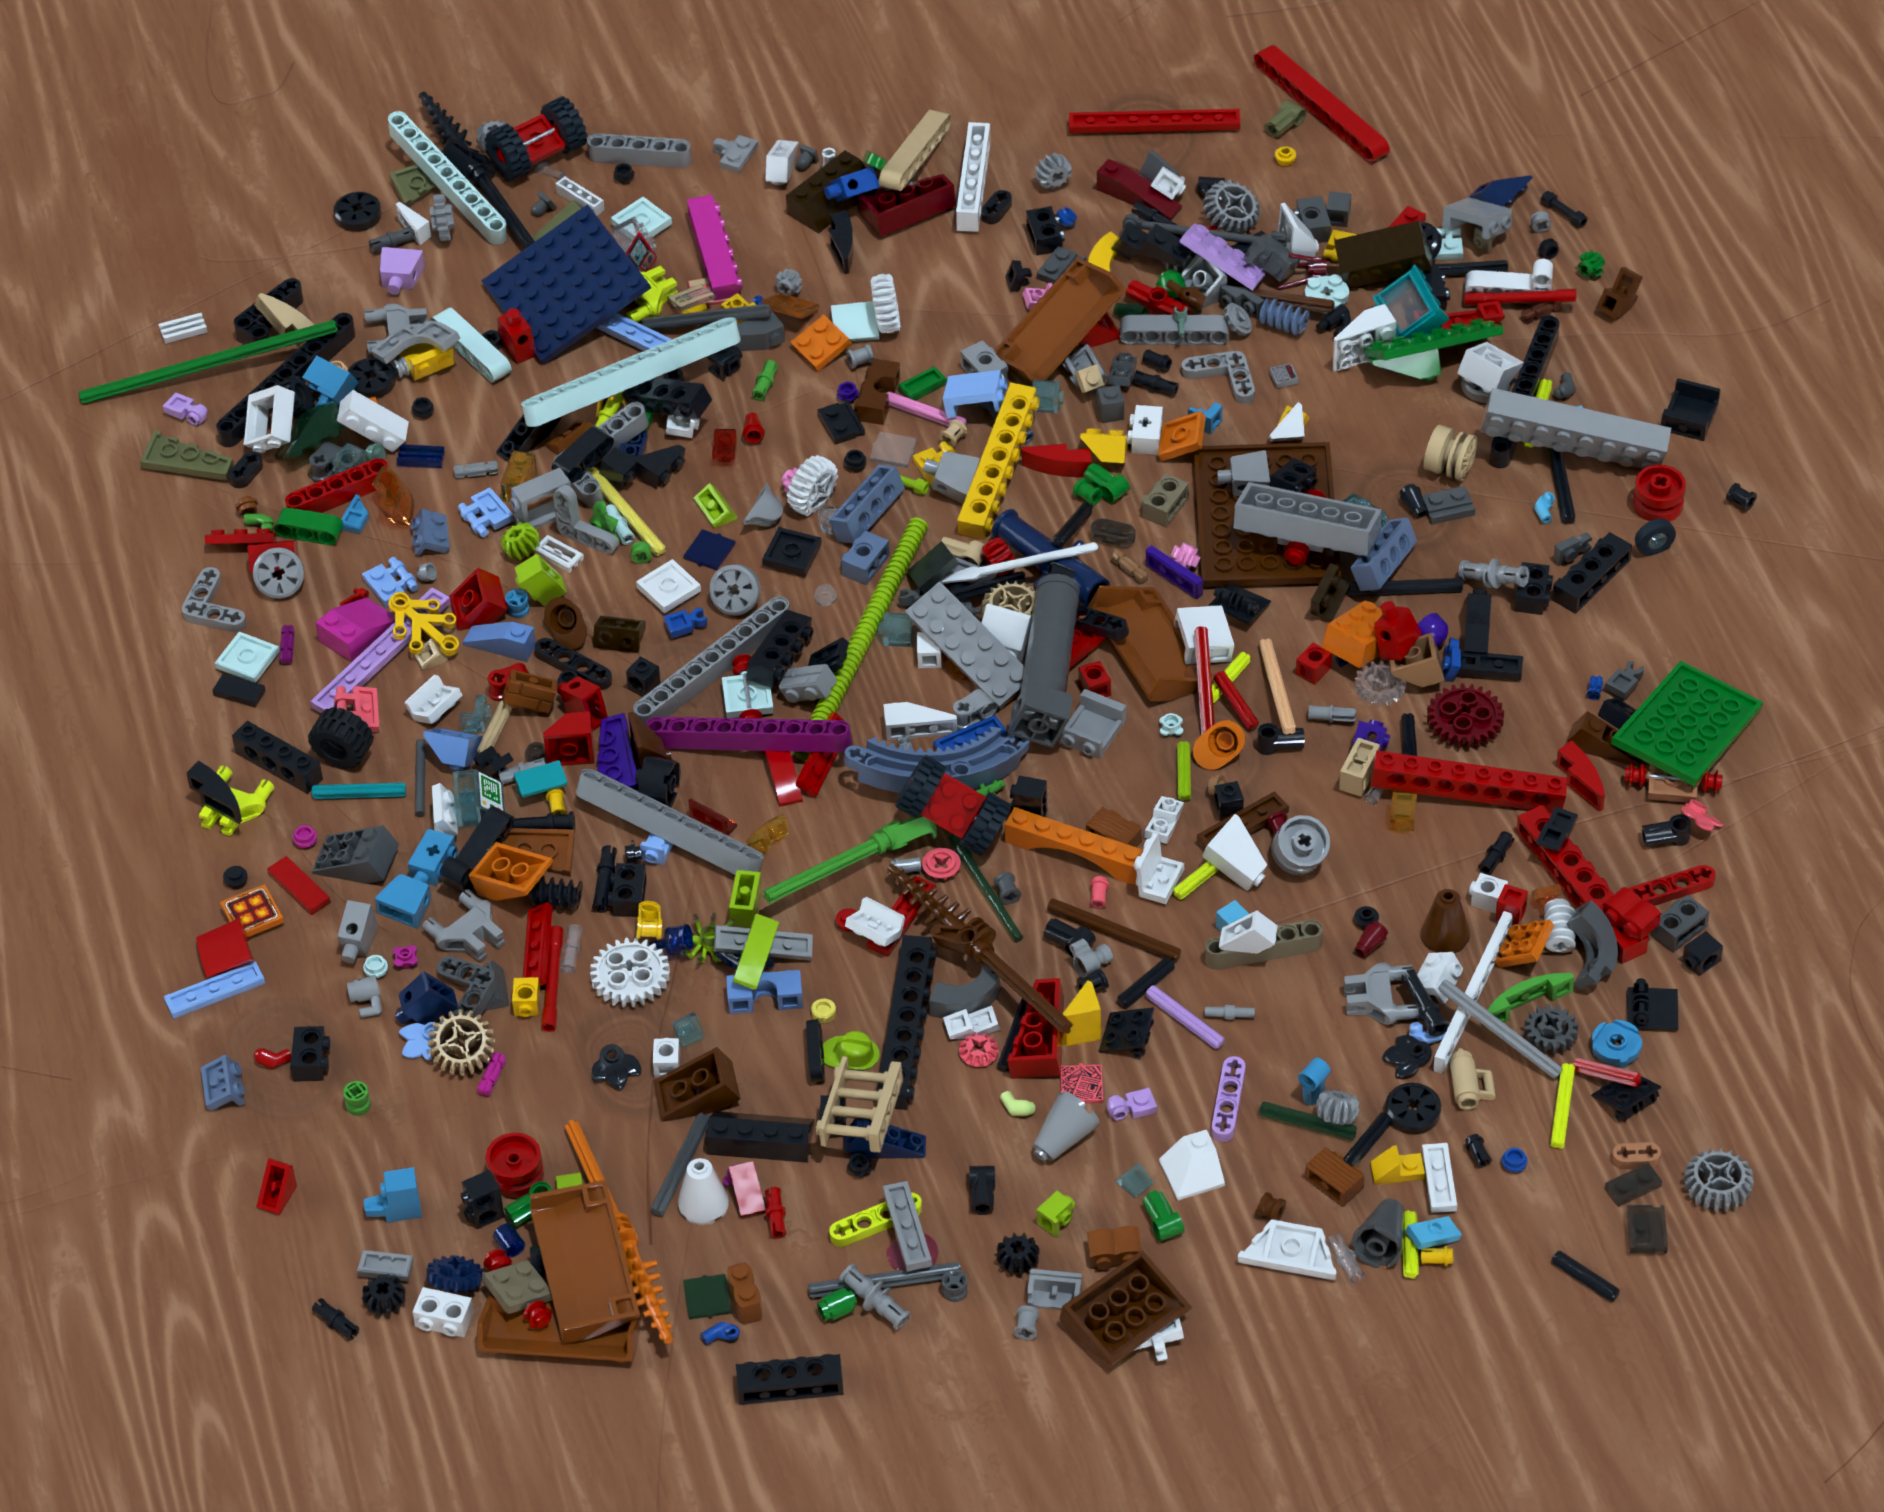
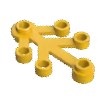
M397 592L390 597L388 606L395 613V626L392 633L394 639L400 641L406 638L407 629L404 626V614L412 620L411 641L409 643V652L411 654L419 655L423 651L421 629L440 645V651L445 656H453L458 652V639L452 635H442L431 625L442 624L447 629H452L456 625V616L454 614H437L440 609V602L437 599L411 600L404 592ZM430 605H435L436 608H431V607H429V606H430ZM414 609H426L429 614H419ZM417 645L420 648H413L412 646Z

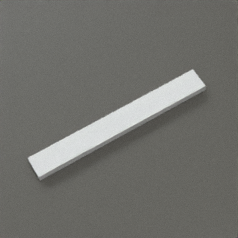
M1503 912L1465 991V994L1476 1002L1495 965L1499 948L1503 945L1508 935L1507 932L1512 926V913ZM1458 1006L1435 1054L1434 1072L1444 1073L1471 1016L1460 1006Z

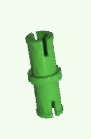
M773 360L765 361L762 372L757 375L756 385L751 393L752 397L755 396L754 399L757 401L765 399L769 387H772L774 383V375L778 369V364Z

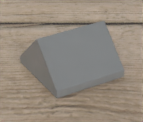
M1197 254L1182 272V276L1187 287H1198L1200 292L1207 297L1200 308L1203 309L1220 302V287L1227 285V276L1221 269Z

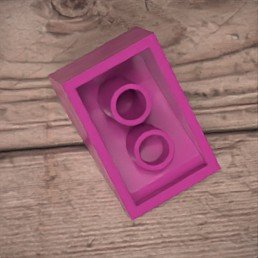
M369 598L357 600L331 609L315 622L318 640L352 663L395 622V615Z

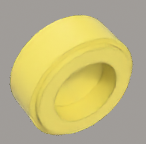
M829 999L816 1000L811 1006L812 1018H819L821 1023L831 1022L836 1016L834 1002Z

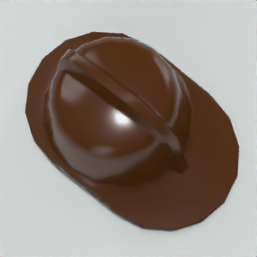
M565 597L551 599L546 604L544 610V619L558 643L572 650L579 648L587 636V627L580 608Z

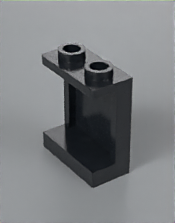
M1678 378L1669 406L1663 411L1661 426L1671 428L1672 434L1704 441L1719 406L1721 390Z

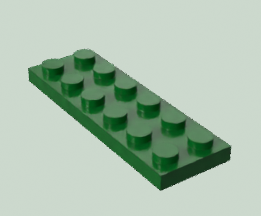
M1479 318L1470 320L1471 324H1451V328L1444 329V327L1432 328L1430 333L1414 332L1411 333V337L1407 338L1395 336L1389 342L1378 340L1371 342V346L1363 347L1364 356L1385 361L1503 335V325L1494 324V321H1484V319Z

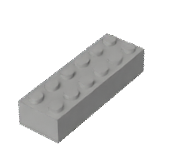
M1248 482L1235 504L1233 528L1243 532L1263 534L1266 537L1282 538L1290 542L1297 541L1310 546L1330 548L1333 551L1349 552L1357 556H1368L1380 534L1382 509Z

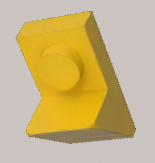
M1394 1145L1370 1161L1374 1185L1425 1180L1421 1153L1399 1155L1397 1145Z

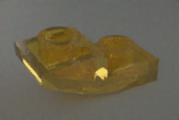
M784 814L772 818L756 829L746 840V845L761 852L763 855L771 851V842L788 836V824Z

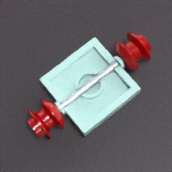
M740 654L732 660L734 676L722 677L727 718L762 719L763 714L774 713L771 688L747 680V665L752 657L750 655Z

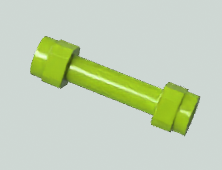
M900 475L904 486L912 488L916 494H927L930 486L929 482L921 478L914 480Z

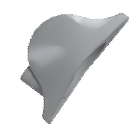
M765 483L753 508L742 524L770 527L775 525L783 512L782 500L773 494L768 483Z

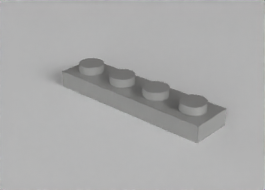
M716 925L714 929V952L741 954L750 928ZM776 931L768 957L810 961L812 958L813 935Z
M908 1181L883 1186V1195L906 1271L931 1267L932 1259Z

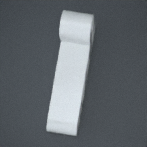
M1539 259L1534 262L1533 274L1472 270L1466 274L1464 293L1551 291L1553 264L1547 259ZM1532 302L1526 304H1539L1542 302Z

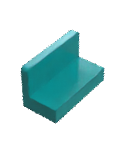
M560 760L514 773L517 793L521 794L523 798L568 784Z

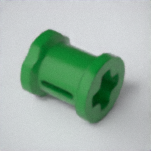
M1082 478L1073 487V495L1081 497L1088 504L1095 506L1101 500L1103 490L1091 486L1087 479Z

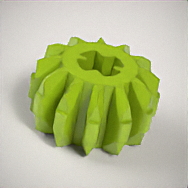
M519 522L516 526L512 525L511 529L505 530L506 534L501 537L502 549L512 560L519 559L521 561L525 556L529 557L532 552H536L535 548L540 545L538 531L528 522L524 524Z

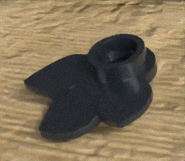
M1402 1035L1396 1037V1045L1388 1048L1384 1052L1382 1059L1397 1065V1078H1405L1415 1074L1420 1066L1430 1061L1432 1049L1426 1042L1417 1041L1415 1037L1410 1035Z
M614 1044L606 1045L602 1048L599 1056L600 1059L593 1064L591 1070L595 1083L606 1079L618 1091H621L625 1086L628 1075L639 1076L642 1073L641 1065L637 1058L633 1055L625 1054L621 1047ZM615 1053L617 1056L611 1059L607 1055Z

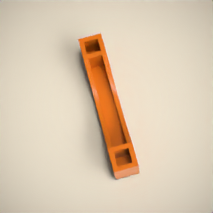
M1014 807L1005 823V843L1026 850L1054 848L1068 851L1097 864L1116 880L1136 886L1137 872L1134 870V863L1136 858L1142 855L1143 849Z

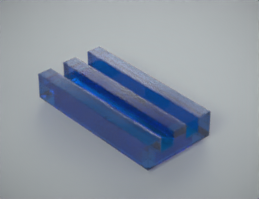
M400 445V451H398L396 460L397 466L442 468L445 455L444 446Z

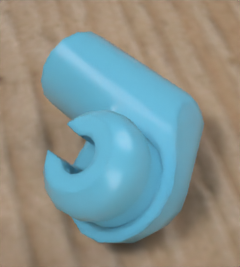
M1545 492L1534 505L1535 511L1543 524H1548L1552 521L1549 509L1553 505L1552 502L1555 501V496L1551 492Z

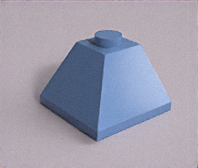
M442 728L425 730L423 736L440 761L450 764L449 768L455 770H463L464 767L472 765L473 758L477 754V748L483 737L481 735Z

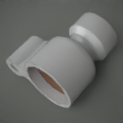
M1084 939L1069 945L1070 951L1074 956V968L1083 978L1095 973V970L1100 968L1101 964L1106 965L1113 961V953L1106 944L1096 947L1095 951H1092Z

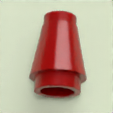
M753 412L745 416L742 432L743 438L751 444L759 443L765 435L758 415Z

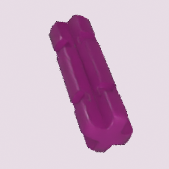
M283 625L281 628V652L279 659L281 664L290 665L293 662V638L295 631L292 625Z

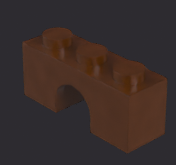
M874 358L871 367H867L866 381L861 383L860 398L855 400L854 411L857 412L860 422L884 425L889 412V394L887 393L896 392L900 381V362Z

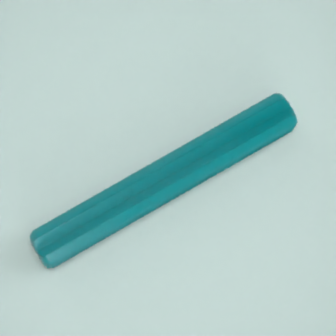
M404 782L312 786L313 799L406 796V784Z

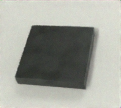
M941 541L908 569L907 572L919 589L926 593L955 568L959 562Z

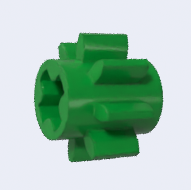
M1591 250L1579 256L1581 262L1578 263V270L1583 276L1592 279L1604 273L1602 267L1605 265V260L1600 253Z

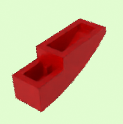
M1067 444L1021 447L1022 466L1045 474L1062 477H1084L1087 467L1092 464L1090 448L1067 450Z
M1571 740L1558 749L1556 766L1567 774V785L1600 812L1604 808L1605 799L1602 781L1591 760Z

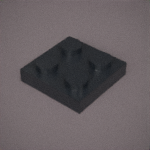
M778 527L762 558V565L806 576L822 544L821 537Z

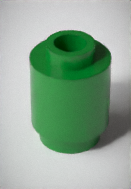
M843 1287L822 1297L821 1301L817 1302V1308L825 1322L828 1320L834 1321L855 1311L854 1305L857 1304V1300L852 1290L847 1291Z

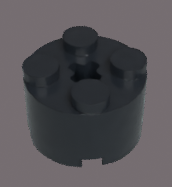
M646 755L643 760L642 769L638 768L635 775V782L639 783L638 793L672 807L678 793L674 792L675 785L680 783V764L674 760Z

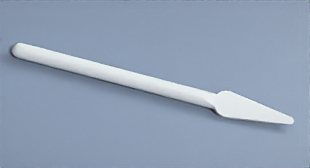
M1092 542L979 568L969 567L946 575L939 581L942 584L973 581L981 576L1095 552L1098 549V544Z

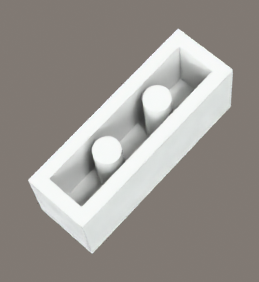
M354 390L340 401L337 421L375 443L382 444L384 448L391 452H394L405 442L409 421Z

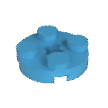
M1614 1020V1023L1608 1024L1603 1022L1595 1028L1592 1035V1054L1604 1063L1615 1065L1618 1068H1625L1629 1063L1636 1060L1641 1053L1642 1038L1639 1036V1031L1633 1024L1627 1021ZM1617 1040H1620L1621 1045H1613L1611 1041L1616 1042Z

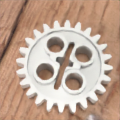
M625 938L623 944L615 940L616 946L613 947L610 944H606L607 951L600 949V957H593L594 964L590 965L592 987L596 989L598 996L603 995L605 1002L612 999V1005H616L618 1001L621 1002L622 1007H625L627 1002H630L631 1006L635 1007L637 1001L645 1005L644 999L648 998L650 1001H654L653 994L661 995V988L666 989V981L670 980V966L667 956L663 955L662 949L657 950L655 943L648 946V940H644L642 944L636 938L633 943H630L629 939Z

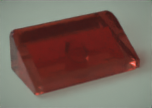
M691 798L688 800L690 816L727 836L737 828L738 824Z

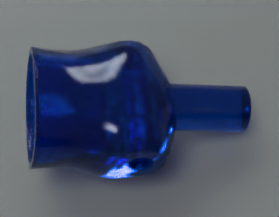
M688 924L678 927H667L664 931V938L650 942V946L655 943L657 950L665 948L668 955H677L683 950L692 949L693 934L691 927Z

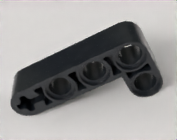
M295 278L284 280L266 294L290 305L294 309L298 308L304 301L301 282ZM255 303L234 319L237 340L243 345L270 337L268 329L272 325L257 309Z
M491 806L457 858L449 856L442 864L440 876L444 884L460 893H465V890L468 889L471 891L474 886L468 875L495 842H503L513 826L514 817L495 806Z

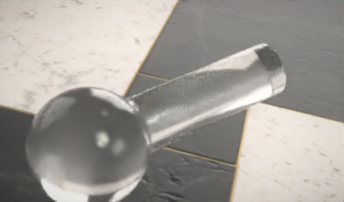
M545 160L533 165V172L536 175H548L557 180L566 177L565 173L551 168Z

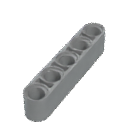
M599 133L592 134L587 138L589 159L593 162L627 163L629 165L686 168L692 163L690 143L684 139Z
M1126 315L1120 321V339L1128 345H1222L1229 340V325H1227L1228 322L1222 315H1187V321L1184 322L1185 335L1181 337L1179 336L1178 323L1174 321V315Z

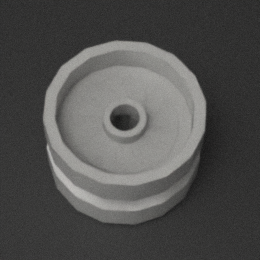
M1298 815L1288 819L1277 831L1271 843V854L1275 863L1283 871L1292 875H1304L1312 872L1327 856L1330 848V836L1326 827L1318 819L1311 816Z

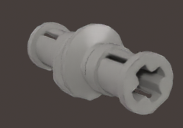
M1493 558L1489 565L1487 563L1478 564L1471 563L1469 560H1463L1458 570L1459 577L1463 581L1468 579L1483 581L1487 588L1493 587L1498 589L1502 584L1509 583L1525 587L1529 579V570L1526 566H1520L1519 568L1508 565L1501 566L1500 561L1496 558Z
M850 1264L840 1275L839 1281L846 1283L855 1291V1294L864 1299L863 1309L870 1311L875 1308L878 1314L884 1316L893 1324V1328L896 1331L901 1329L911 1317L912 1313L909 1310L905 1311L891 1296H887L891 1288L888 1287L882 1291L881 1287L884 1282L880 1280L874 1284L869 1277H865L857 1270L856 1264Z

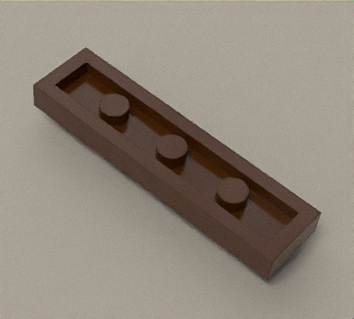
M1274 791L1235 814L1239 816L1246 830L1251 834L1267 825V818L1271 814L1279 811L1287 814L1289 806ZM1234 814L1197 834L1198 843L1206 849L1207 845Z

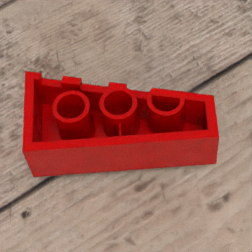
M1060 978L1035 979L1033 988L1063 1014L1064 992ZM1027 1003V1010L1025 1016H1022L1018 1036L1015 1037L1012 1053L1009 1054L1007 1059L1011 1079L1061 1076L1063 1035Z

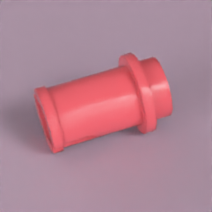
M1096 876L1090 882V888L1092 889L1090 905L1093 908L1101 909L1106 906V890L1109 888V883L1105 877Z

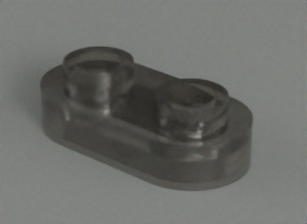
M1097 519L1091 524V536L1096 541L1127 547L1136 540V530L1132 525L1108 519Z

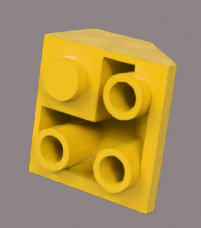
M1088 428L1086 432L1080 434V438L1101 462L1126 463L1128 435H1124V430H1109V434L1101 433V429Z

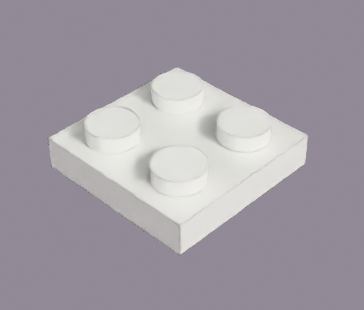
M673 559L636 581L637 589L663 613H667L701 591V585Z

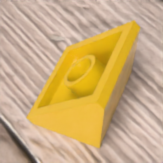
M1087 980L1062 1014L1073 1024L1070 1028L1071 1032L1063 1034V1045L1065 1046L1101 1040V1008L1093 984Z

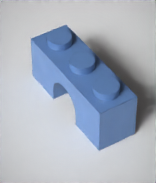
M800 970L762 972L756 990L732 982L734 975L726 976L729 1014L754 1012V1002L761 996L774 997L778 1002L779 1010L803 1008Z

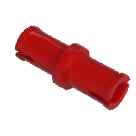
M770 1187V1192L768 1188L765 1190L767 1202L765 1215L769 1219L771 1238L780 1239L781 1233L783 1237L786 1236L784 1222L786 1210L782 1206L781 1189L779 1187Z

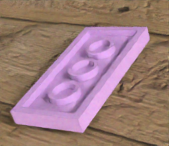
M1194 223L1179 241L1252 291L1267 273L1255 264H1249L1245 261V254L1242 251L1231 248L1223 238L1213 236L1203 225Z

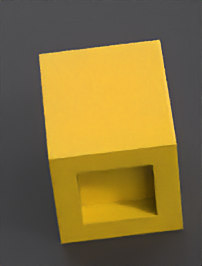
M538 977L514 978L512 994L514 1016H539L541 992Z

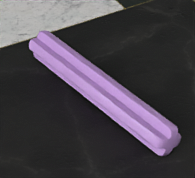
M1152 985L1147 989L1146 997L1214 1049H1219L1224 1044V1037L1158 987Z

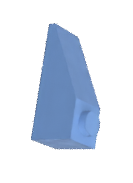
M516 622L471 626L463 641L464 646L525 662L530 658L536 644L534 627Z

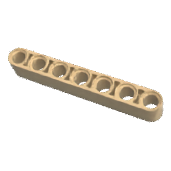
M929 110L882 169L879 177V186L902 191L948 132L951 124V114Z

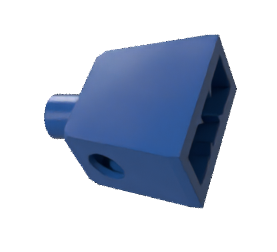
M872 166L832 180L830 186L824 187V193L827 199L836 198L837 202L870 192L880 186Z

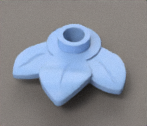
M430 1022L425 1025L414 1023L399 1030V1034L408 1040L402 1051L403 1057L413 1059L423 1055L426 1060L435 1058L429 1055V1051L432 1048L428 1047L427 1042L431 1040L429 1032L435 1031L433 1024L436 1022Z

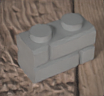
M827 664L788 668L784 675L785 678L782 679L779 685V689L788 702L813 701L815 699L827 698L837 680Z

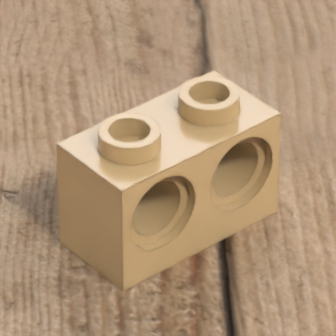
M1357 738L1340 771L1339 790L1362 797L1371 780L1376 750L1380 751V744Z

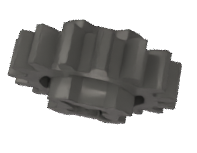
M1546 1004V1009L1544 1010L1538 1006L1536 1013L1529 1012V1018H1525L1524 1036H1527L1529 1043L1534 1042V1046L1537 1049L1539 1047L1543 1048L1544 1054L1547 1050H1551L1554 1055L1557 1049L1564 1053L1566 1052V1045L1573 1047L1574 1040H1577L1579 1024L1575 1022V1015L1568 1016V1009L1560 1011L1559 1005H1556L1555 1009H1551L1550 1005Z

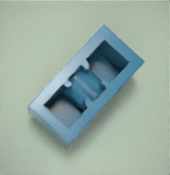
M427 829L408 862L410 877L413 878L418 871H422L429 876L427 884L437 887L441 880L440 869L442 864L449 856L453 858L457 856L458 847H456L454 836Z

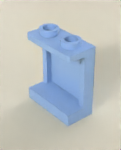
M1001 370L948 376L943 395L947 418L956 417L959 405L992 401L995 412L1000 411L1005 398L1004 392L1007 391V380L1002 378Z

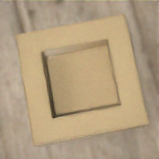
M1097 364L1075 372L1082 393L1104 385Z

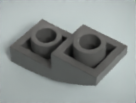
M1228 285L1220 287V303L1224 307L1229 303H1235L1242 307L1248 315L1259 320L1264 299L1238 287Z
M1130 353L1115 355L1112 360V369L1108 375V384L1130 387L1137 364V357H1133Z

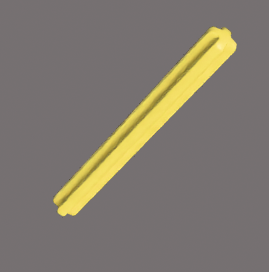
M592 467L589 469L588 472L599 482L603 496L610 504L616 506L619 514L625 517L628 525L640 539L651 546L653 554L655 556L664 554L666 552L665 545L611 483L599 474L598 468Z

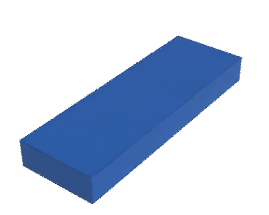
M994 715L933 741V747L935 750L940 748L942 751H946L947 746L954 750V745L957 744L962 748L963 742L970 745L971 739L977 741L978 735L983 737L984 731L989 732L990 726L1000 728L1002 737L1007 736V730L997 716Z

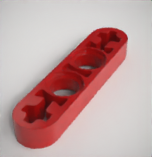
M1700 865L1635 885L1629 889L1634 891L1642 900L1648 901L1655 906L1712 888L1715 883L1716 872L1708 865ZM1685 881L1689 885L1682 888L1677 886L1676 882ZM1655 888H1663L1666 890V893L1657 894L1653 890Z

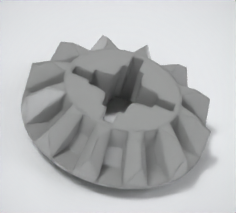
M1229 303L1223 309L1224 318L1228 322L1227 325H1230L1232 331H1236L1238 335H1247L1252 330L1249 315L1242 307L1235 303Z

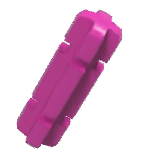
M495 1052L490 1059L492 1062H489L481 1078L483 1080L477 1086L478 1094L486 1097L491 1094L492 1086L495 1085L502 1071L500 1068H503L506 1062L503 1053Z

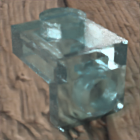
M486 695L476 696L474 713H460V724L463 732H485L487 719H491V705H487Z

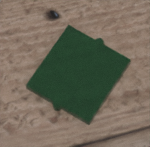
M726 1274L702 1275L699 1278L683 1280L689 1320L705 1317L712 1319L713 1316L731 1314Z

